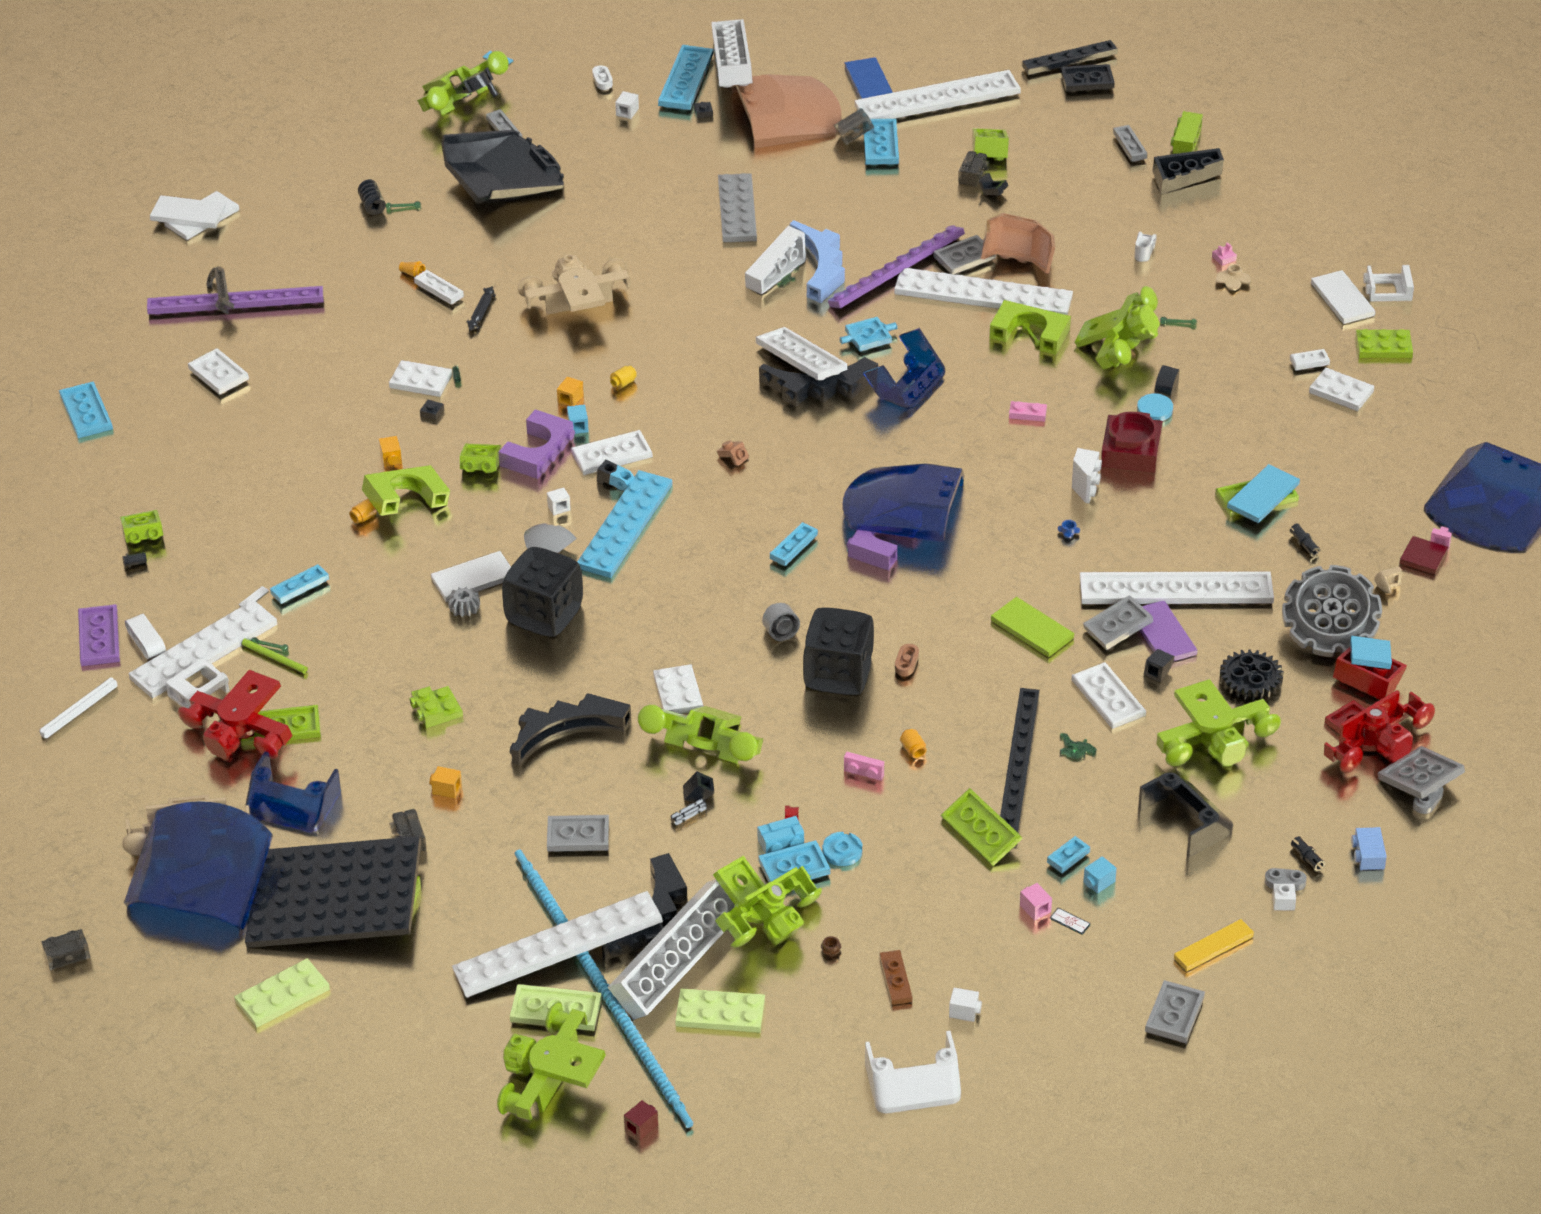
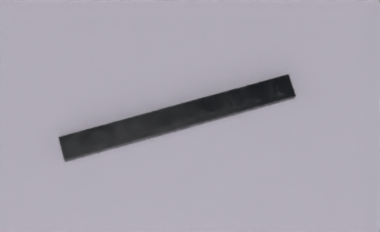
M1020 688L1000 817L1017 833H1019L1040 694L1038 689Z

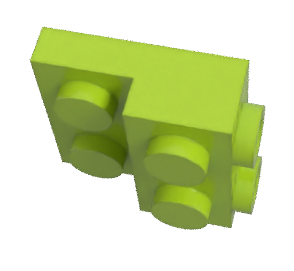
M465 443L460 453V469L466 472L483 470L485 473H492L496 471L499 466L501 445Z
M157 510L120 517L126 543L134 544L144 539L155 540L160 536H164Z
M428 686L411 692L412 697L409 698L412 709H416L418 720L422 721L426 728L463 717V711L449 686L433 691Z

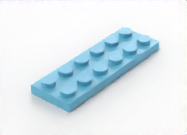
M689 45L681 46L658 99V106L682 110L691 109L713 57L714 49Z

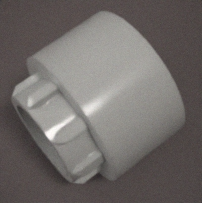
M785 603L770 605L762 618L763 626L770 636L777 641L792 638L800 627L798 616Z

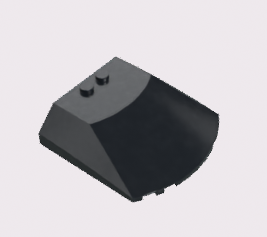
M516 130L445 134L441 141L445 167L477 204L507 202L561 189L564 186V175L560 172L561 167L544 147L533 144V139L530 137L525 139L519 136L520 132Z

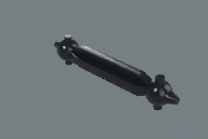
M493 286L483 288L484 294L481 296L471 316V320L466 321L469 331L479 329L478 323L487 310L491 297L495 298L496 296Z

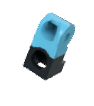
M605 459L597 470L596 482L602 485L606 482L614 485L621 491H625L634 479V476L628 469Z

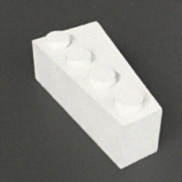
M788 226L745 272L746 287L763 294L806 261L805 233Z

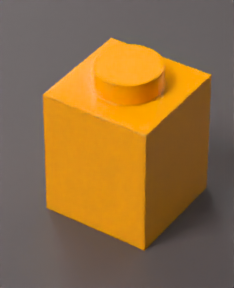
M566 377L557 388V402L566 406H575L584 395L583 381L571 377Z
M397 436L380 438V453L384 466L402 464L401 449Z
M438 766L435 773L431 774L429 785L432 786V794L455 799L462 785L461 771Z

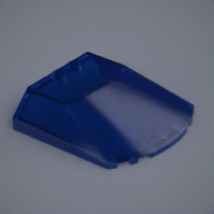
M1488 442L1466 449L1424 505V509L1427 513L1430 512L1434 516V520L1437 523H1443L1446 525V528H1449L1448 531L1468 541L1487 547L1490 544L1499 545L1504 550H1507V547H1518V550H1526L1541 531V463Z
M927 463L872 468L858 476L845 491L842 503L844 519L848 520V526L851 529L943 542L948 513L957 487L964 485L965 475L963 469Z
M185 802L157 810L137 862L124 904L126 907H131L132 904L143 903L222 920L237 927L239 930H244L273 834L252 815L221 803Z

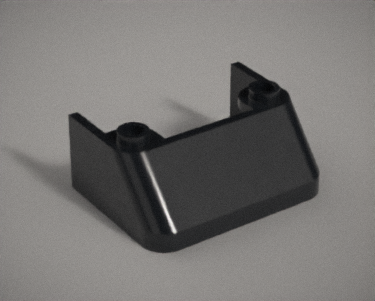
M1164 773L1140 786L1138 803L1140 811L1173 795L1203 825L1189 832L1187 856L1189 858L1232 834L1233 822L1192 783L1177 774Z

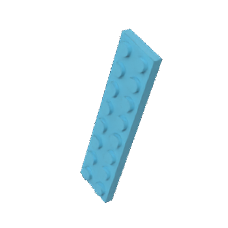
M638 470L632 482L628 485L577 561L581 570L612 578L672 487V479Z

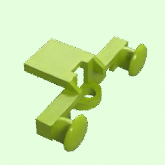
M650 704L644 706L638 714L639 726L646 733L656 734L663 728L667 729L665 743L683 748L684 741H687L689 745L697 748L720 751L719 759L738 764V761H749L755 755H759L763 743V738L753 736L748 732H739L728 728L740 724L742 716L708 706L692 709L685 716ZM703 716L715 722L711 739L698 736Z

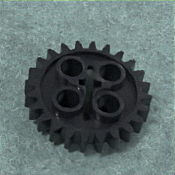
M1249 649L1248 653L1241 650L1240 654L1233 652V657L1228 655L1227 660L1223 659V664L1220 665L1219 678H1221V684H1225L1224 689L1230 688V694L1236 692V697L1244 695L1246 700L1248 696H1251V699L1254 700L1255 696L1262 699L1263 695L1269 698L1270 693L1276 694V689L1280 690V686L1283 683L1284 671H1282V665H1278V660L1273 661L1272 655L1266 657V652L1259 654V650H1256L1255 653H1252L1251 649Z

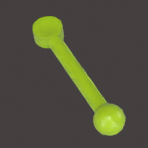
M1024 323L1023 329L1028 331L1035 341V345L1040 347V340L1031 331L1030 324Z

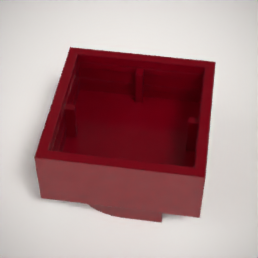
M1129 411L1118 415H1108L1101 451V467L1155 473L1163 421L1153 420L1150 417V413Z

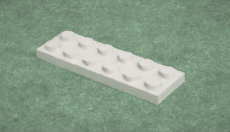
M786 327L756 337V344L816 380H824L826 377L838 375L840 372L847 370L846 362Z

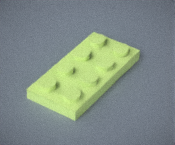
M307 958L239 993L234 998L236 1004L253 1025L258 1028L330 990L329 983Z
M518 984L510 1013V1022L546 1026L545 1020L548 1010L554 1003L560 1002L564 1012L570 1013L572 1008L586 1012L587 1026L580 1024L577 1029L594 1031L602 996L598 992Z
M681 988L675 1020L676 1027L761 1033L765 995Z

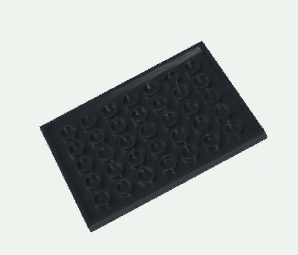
M420 836L260 850L245 937L246 947L410 934L421 849Z

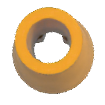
M420 261L401 262L399 264V271L412 277H416L426 270L425 265Z

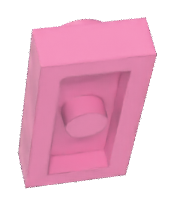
M1011 401L1009 418L1045 421L1047 404Z
M846 752L844 756V771L882 781L884 777V761Z

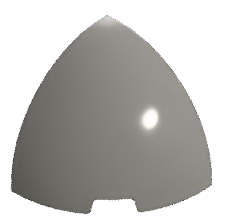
M547 523L532 526L524 532V541L527 549L530 547H540L559 553L577 539L566 528L559 525H547Z

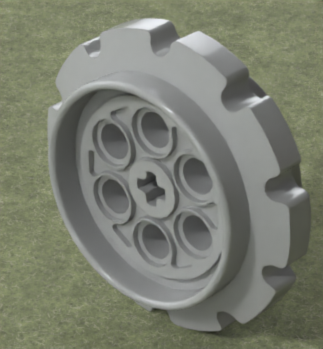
M1330 565L1328 570L1317 566L1303 572L1300 581L1294 579L1288 586L1284 595V600L1287 603L1282 605V619L1285 627H1291L1290 637L1300 647L1306 648L1310 646L1313 648V654L1334 657L1336 652L1342 654L1350 647L1351 636L1375 637L1380 626V621L1377 619H1380L1382 616L1381 599L1379 595L1372 594L1374 586L1362 574L1352 575L1351 569L1344 566ZM1314 609L1316 612H1310L1309 610ZM1324 624L1327 627H1320L1319 625Z

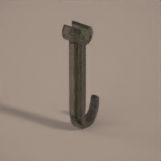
M214 267L207 277L206 286L208 289H211L214 278L216 279L219 299L215 307L229 314L228 310L229 308L233 310L234 304L229 301L225 272L222 267Z

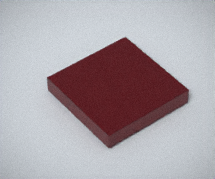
M1412 536L1400 558L1399 564L1435 575L1449 547Z

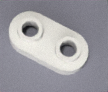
M596 66L592 69L593 79L599 89L608 90L613 86L612 76L606 66Z

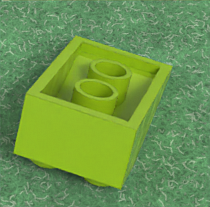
M973 128L974 157L981 160H986L987 157H994V160L1008 158L1009 137L1006 130Z

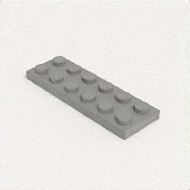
M752 173L718 175L723 242L757 241Z

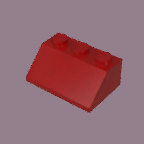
M1349 647L1337 658L1333 678L1381 700L1395 691L1407 665L1395 659H1392L1391 669L1351 664V649Z

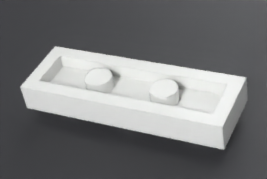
M428 270L414 277L415 284L451 305L464 297L461 289Z

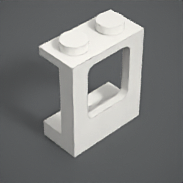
M1402 265L1401 273L1372 274L1371 266H1367V272L1363 274V282L1366 283V294H1369L1370 301H1412L1414 284L1409 265ZM1392 283L1395 285L1396 293L1375 294V284Z
M200 659L166 682L167 693L180 706L189 708L191 706L189 699L197 690L208 695L219 688L226 693L229 692V679L225 673L218 671L213 664ZM201 669V674L210 682L201 688H195L185 679Z

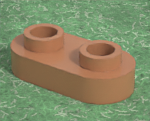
M905 644L900 647L895 660V672L898 675L908 676L914 672L919 658V649L916 645Z

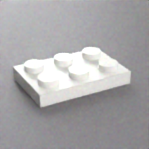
M217 348L188 363L189 370L219 395L249 379L246 371Z
M401 360L389 381V388L440 397L452 376V369Z
M1328 368L1323 370L1309 388V393L1356 411L1362 407L1374 392L1373 385Z
M692 664L653 670L654 680L663 709L683 714L689 713L692 709L703 707Z

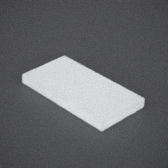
M218 191L202 199L203 201L226 204V209L220 221L239 210L238 204ZM165 222L166 227L186 240L207 229V227Z
M161 195L150 214V220L216 228L226 209V204Z
M1343 270L1311 278V284L1343 324L1375 316L1373 307Z
M640 430L571 448V453L583 475L597 472L605 459L621 466L653 457L652 451Z
M498 551L432 573L431 580L445 602H448L452 590H458V587L462 589L467 586L468 589L474 588L475 592L503 583L505 575L511 566L502 552Z
M1106 662L1072 675L1071 680L1112 729L1146 716L1144 707Z

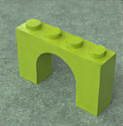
M1004 300L990 324L989 338L1007 342L1015 328L1023 326L1024 323H1029L1044 330L1040 337V351L1057 355L1070 331L1071 316Z
M431 465L364 475L362 491L381 516L398 513L400 497L395 492L397 489H408L417 492L424 498L430 508L448 505L450 489Z

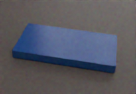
M876 57L845 62V69L860 99L893 93Z

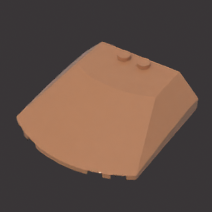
M765 74L752 76V83L747 86H732V92L739 93L749 117L755 148L835 136L838 132V127L841 125V107L838 99L825 84L811 76Z

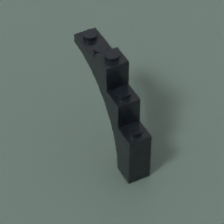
M866 357L847 366V370L840 372V374L826 377L824 380H816L808 374L775 369L766 364H762L759 367V381L781 392L782 399L795 406L799 405L809 396L824 403L837 392L852 399L878 378V363Z
M587 693L584 699L580 700L578 706L557 700L554 707L550 708L549 713L527 708L524 715L521 714L518 721L521 729L518 738L510 747L512 763L520 765L524 758L538 745L566 732L591 728L612 729L624 732L631 720V705Z
M669 853L650 858V873L655 883L652 900L660 912L663 922L602 945V954L605 960L645 948L677 914L675 904L688 901L687 885Z

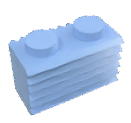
M1381 827L1356 828L1355 835L1351 836V845L1356 847L1354 859L1355 862H1359L1360 870L1385 869L1386 851Z

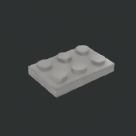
M978 235L935 250L933 257L950 274L954 275L996 258V254L986 259H981L983 240Z
M1129 595L1084 622L1083 626L1098 643L1108 650L1152 623L1153 616Z
M609 815L548 816L547 851L609 850Z
M1164 980L1146 1023L1145 1032L1187 1043L1204 1000L1205 991Z

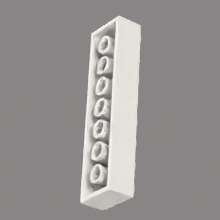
M744 20L711 22L719 86L729 88L733 85H749L752 83V71Z
M716 879L707 882L607 987L633 1020L647 1016L724 933L715 920L723 912L728 913L735 905Z

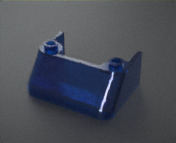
M920 328L899 335V338L908 350L903 358L908 371L897 383L884 365L863 373L879 398L905 409L915 407L945 375L944 364Z
M265 751L251 773L245 808L249 805L250 817L308 832L316 831L323 824L341 793L339 770L334 769L327 782L313 781L308 784L305 790L270 781L272 772L269 752Z

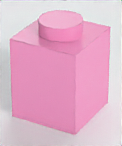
M1036 883L1020 891V906L1035 921L1051 912L1052 897Z

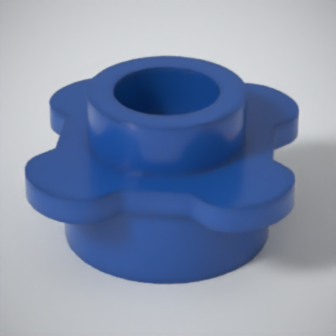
M1065 520L1062 522V526H1058V531L1062 532L1064 537L1070 538L1074 534L1080 533V528L1077 527L1075 521Z

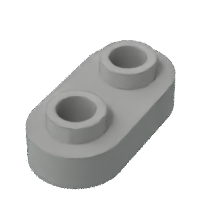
M1443 787L1423 799L1415 797L1413 803L1414 810L1421 814L1432 812L1442 798Z
M1272 868L1266 871L1264 882L1272 889L1274 884H1295V891H1299L1305 888L1307 877L1299 870Z

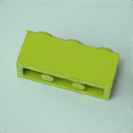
M1183 111L1182 116L1178 117L1177 127L1174 129V137L1172 136L1170 146L1173 147V154L1193 152L1195 150L1202 128L1203 114Z

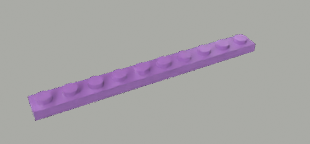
M948 226L945 231L935 234L932 239L923 241L920 246L911 248L908 253L898 256L895 261L886 263L883 268L874 270L868 277L859 279L858 283L847 286L846 290L834 294V297L828 300L829 307L842 308L899 274L905 268H909L934 253L935 250L946 246L964 235L963 227Z
M323 286L147 298L148 315H157L163 313L324 302Z

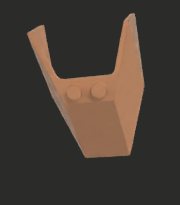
M1001 213L986 221L981 259H986L995 254L1000 255L1004 259H1010L1011 257L1021 263L1032 262L1042 271L1049 274L1055 251V238L1037 220Z

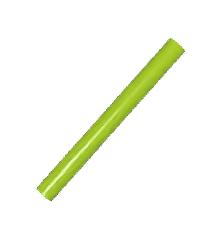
M246 638L242 641L243 646L305 674L308 670V667Z

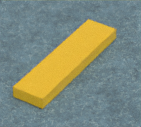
M1240 919L1174 953V959L1187 972L1252 938L1254 932Z

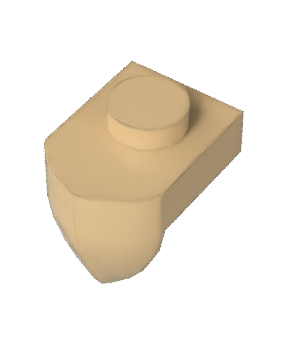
M1399 566L1382 570L1375 576L1374 581L1381 591L1389 594L1391 593V587L1401 585L1402 570Z

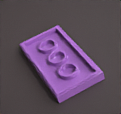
M1165 601L1142 606L1153 616V622L1139 631L1153 652L1160 649L1175 656L1174 661L1197 655V648Z
M117 604L78 609L81 666L120 662Z

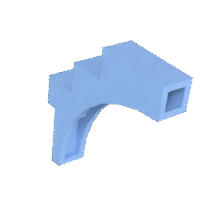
M793 220L790 226L805 233V247L814 255L818 263L814 276L807 282V298L822 303L845 282V268L841 267L842 251L839 250L840 235L828 229L820 232Z

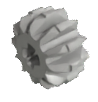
M467 586L462 589L458 587V590H452L448 598L450 612H453L455 616L461 615V617L464 615L470 617L471 613L476 614L477 610L480 609V596L478 592H475L474 588L468 589Z

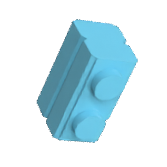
M793 816L758 826L757 838L764 853L767 854L804 844V830L801 824H799L797 817Z

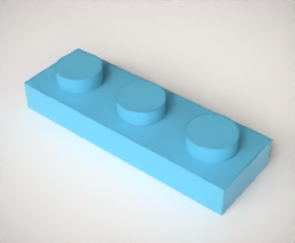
M802 522L770 552V559L786 566L818 535V529Z
M317 564L271 587L270 592L282 604L329 580V574Z

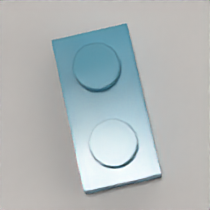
M1074 836L1049 855L1047 863L1063 873L1090 853V846Z

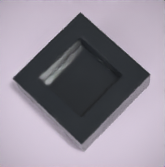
M711 102L694 103L697 118L713 117Z
M427 400L420 409V416L437 420L444 410V404Z

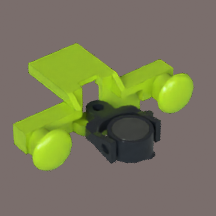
M494 51L489 54L488 59L471 69L461 66L447 71L424 84L422 87L428 93L417 100L422 111L425 112L433 108L438 110L441 116H444L455 109L452 104L453 102L472 95V92L476 91L479 95L489 89L492 95L491 98L499 95L500 93H497L491 81L493 80L491 73L496 75L504 74L509 67L508 58L501 51ZM458 76L461 83L453 88L450 79L451 77Z

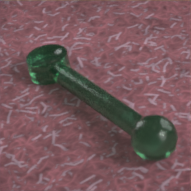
M419 201L405 204L386 203L387 209L392 207H421V202Z
M1166 317L1160 318V323L1166 324L1167 322L1189 323L1193 326L1197 324L1196 319L1181 320L1167 319Z
M252 637L250 640L257 644L279 648L284 652L288 651L289 648L286 644L279 645L261 641L257 637Z

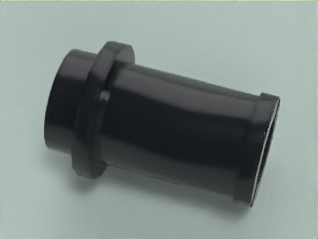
M145 552L132 555L127 553L125 554L126 556H122L124 567L131 568L134 565L147 564Z

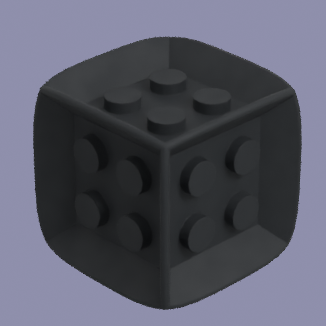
M540 547L526 549L508 570L502 584L503 609L506 619L520 628L540 635L555 637L560 634L578 612L583 599V578L579 563L570 557Z
M829 607L817 608L814 611L808 627L803 654V679L805 686L818 691L845 695L862 693L869 675L874 646V623L872 616L858 611Z

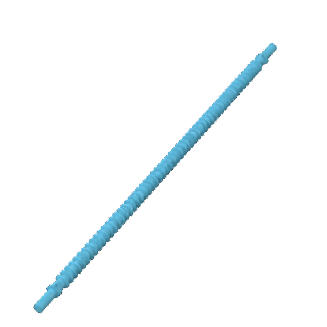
M517 850L514 854L520 862L522 870L527 874L526 878L529 880V883L536 891L546 910L549 911L551 918L554 919L556 925L568 922V919L563 914V911L558 906L538 871L534 870L532 863L527 860L522 850ZM586 951L576 955L582 967L585 968L587 975L590 976V980H592L595 988L601 993L614 1018L619 1022V1026H621L624 1034L627 1035L629 1042L635 1048V1051L638 1052V1056H640L643 1064L646 1065V1069H648L651 1077L654 1078L665 1099L668 1100V1104L672 1105L674 1112L679 1115L686 1128L692 1127L694 1122L685 1110L686 1107L683 1102L679 1100L680 1096L674 1090L669 1078L666 1077L660 1064L655 1060V1056L652 1055L650 1048L647 1047L641 1034L636 1030V1026L631 1021V1018L628 1017L623 1006L607 988L609 984L604 979L602 972L599 971L589 952Z

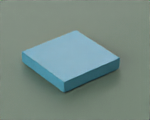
M1351 636V664L1391 669L1390 641Z

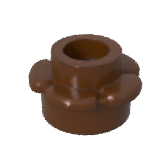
M834 936L826 937L821 943L822 952L830 956L838 954L842 947L838 938Z

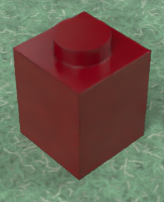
M643 1100L624 1114V1129L638 1140L643 1139L658 1126V1111L653 1105H648Z

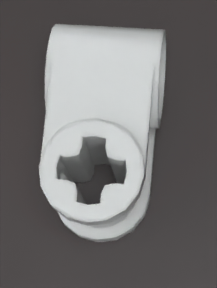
M1142 232L1138 233L1134 255L1137 261L1145 262L1150 259L1156 244V234L1146 235L1142 234Z

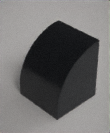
M1162 365L1156 379L1154 391L1171 396L1178 385L1180 369Z
M1157 649L1146 659L1143 675L1161 682L1167 676L1175 656Z
M696 771L683 785L684 800L695 802L699 799L706 800L715 793L713 778Z

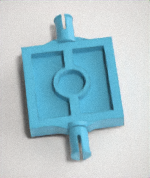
M878 316L845 325V331L848 335L840 337L839 340L841 345L852 342L859 352L892 343V337L888 331L897 329V324L894 322L886 325L880 321Z

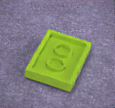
M1356 330L1359 358H1413L1410 330Z

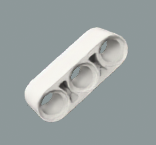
M144 614L125 620V626L129 635L146 659L153 658L166 651L163 640Z

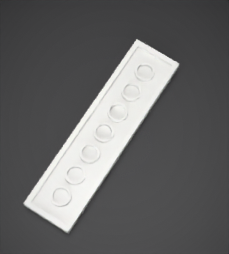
M252 600L131 671L129 679L153 699L167 690L166 682L189 666L200 659H204L212 664L242 646L244 638L252 640L276 626L277 619L256 601Z

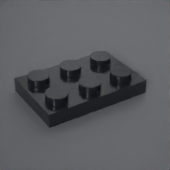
M1110 64L1061 67V75L1066 91L1075 92L1115 88Z

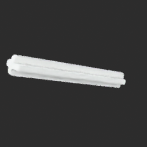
M113 678L107 679L39 730L40 735L45 739L50 737L118 686L117 681Z

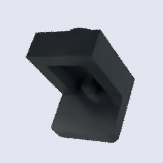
M986 173L978 181L984 196H999L1009 186L1006 180L993 181L990 173Z

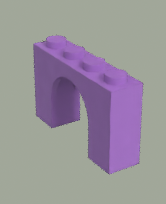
M535 409L526 419L527 434L542 438L548 442L540 447L527 448L507 441L499 451V465L538 479L542 473L546 472L547 467L555 461L557 455L565 449L567 443L574 438L575 431L572 421Z
M882 498L878 504L874 505L870 515L865 517L861 527L859 526L856 529L855 535L849 538L847 542L848 557L889 571L897 560V545L880 540L873 535L878 531L888 529L914 537L922 526V511Z

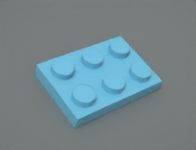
M816 840L758 856L760 866L769 883L793 868L797 867L799 869L801 866L810 875V879L830 874V867Z

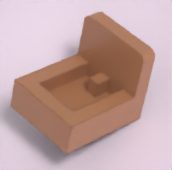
M726 441L716 451L719 457H731L735 466H739L749 458L742 441Z

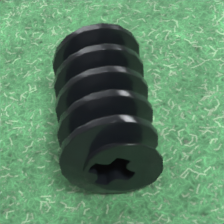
M372 179L362 181L358 186V194L366 212L371 215L381 214L386 208V203L377 182Z

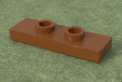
M901 951L880 952L879 958L891 1004L913 1002Z

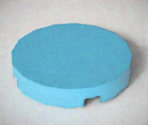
M1147 394L1139 399L1137 409L1138 412L1150 413V417L1153 420L1160 419V421H1164L1173 414V403L1167 396Z
M836 832L825 838L822 845V853L830 864L849 866L861 858L862 842L860 838L852 833L848 835L844 834V832Z

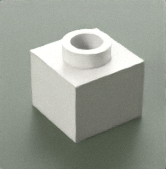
M564 487L547 493L548 508L553 516L571 510L570 496Z
M1274 884L1272 893L1274 910H1295V884Z

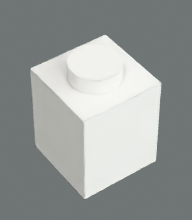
M623 91L615 102L616 116L631 119L639 109L638 95Z
M954 988L949 1004V1017L974 1022L976 1013L980 1014L982 1001H979V992Z

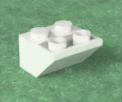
M1078 448L1073 459L1072 488L1085 503H1089L1091 497H1095L1096 485L1100 483L1101 474H1098V471L1101 469L1102 460H1099V452Z

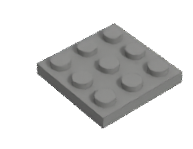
M1420 746L1378 772V777L1383 782L1423 799L1463 774L1465 768L1464 765Z

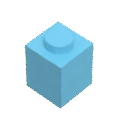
M585 405L568 406V420L573 422L575 434L589 432Z
M1102 856L1084 868L1083 882L1088 888H1091L1098 894L1116 882L1117 868Z

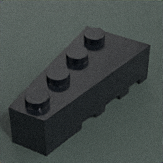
M1220 148L1154 157L1152 172L1162 195L1221 175L1224 158Z

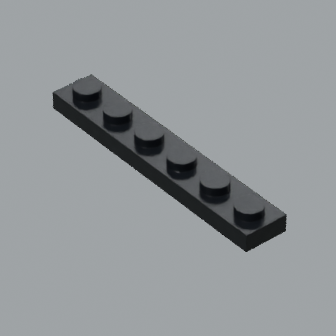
M1111 40L1023 60L1022 67L1028 75L1108 57L1117 54L1118 48Z

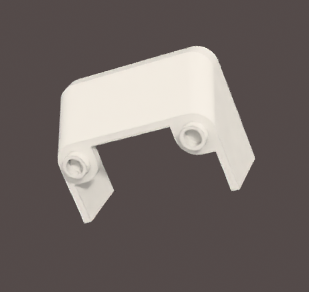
M946 1031V1048L936 1053L935 1064L894 1069L893 1063L888 1058H873L870 1042H865V1067L874 1104L879 1112L893 1113L950 1105L960 1100L961 1085L958 1059L951 1031Z

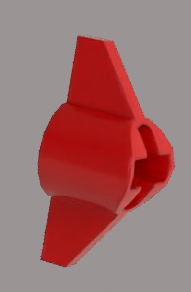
M785 806V819L796 816L799 821V807Z

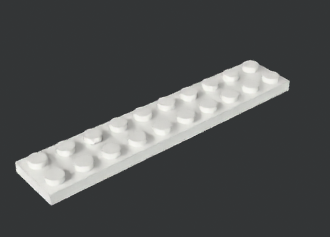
M1010 70L859 99L855 100V107L862 119H894L1020 94L1021 88Z
M905 268L900 272L895 286V294L998 309L1003 301L1007 300L1068 315L1073 297V291L911 268Z
M1080 572L1082 604H1116L1129 595L1139 604H1152L1159 601H1165L1166 604L1274 603L1271 572Z
M648 891L469 960L462 961L453 965L452 968L467 998L663 922L662 916Z

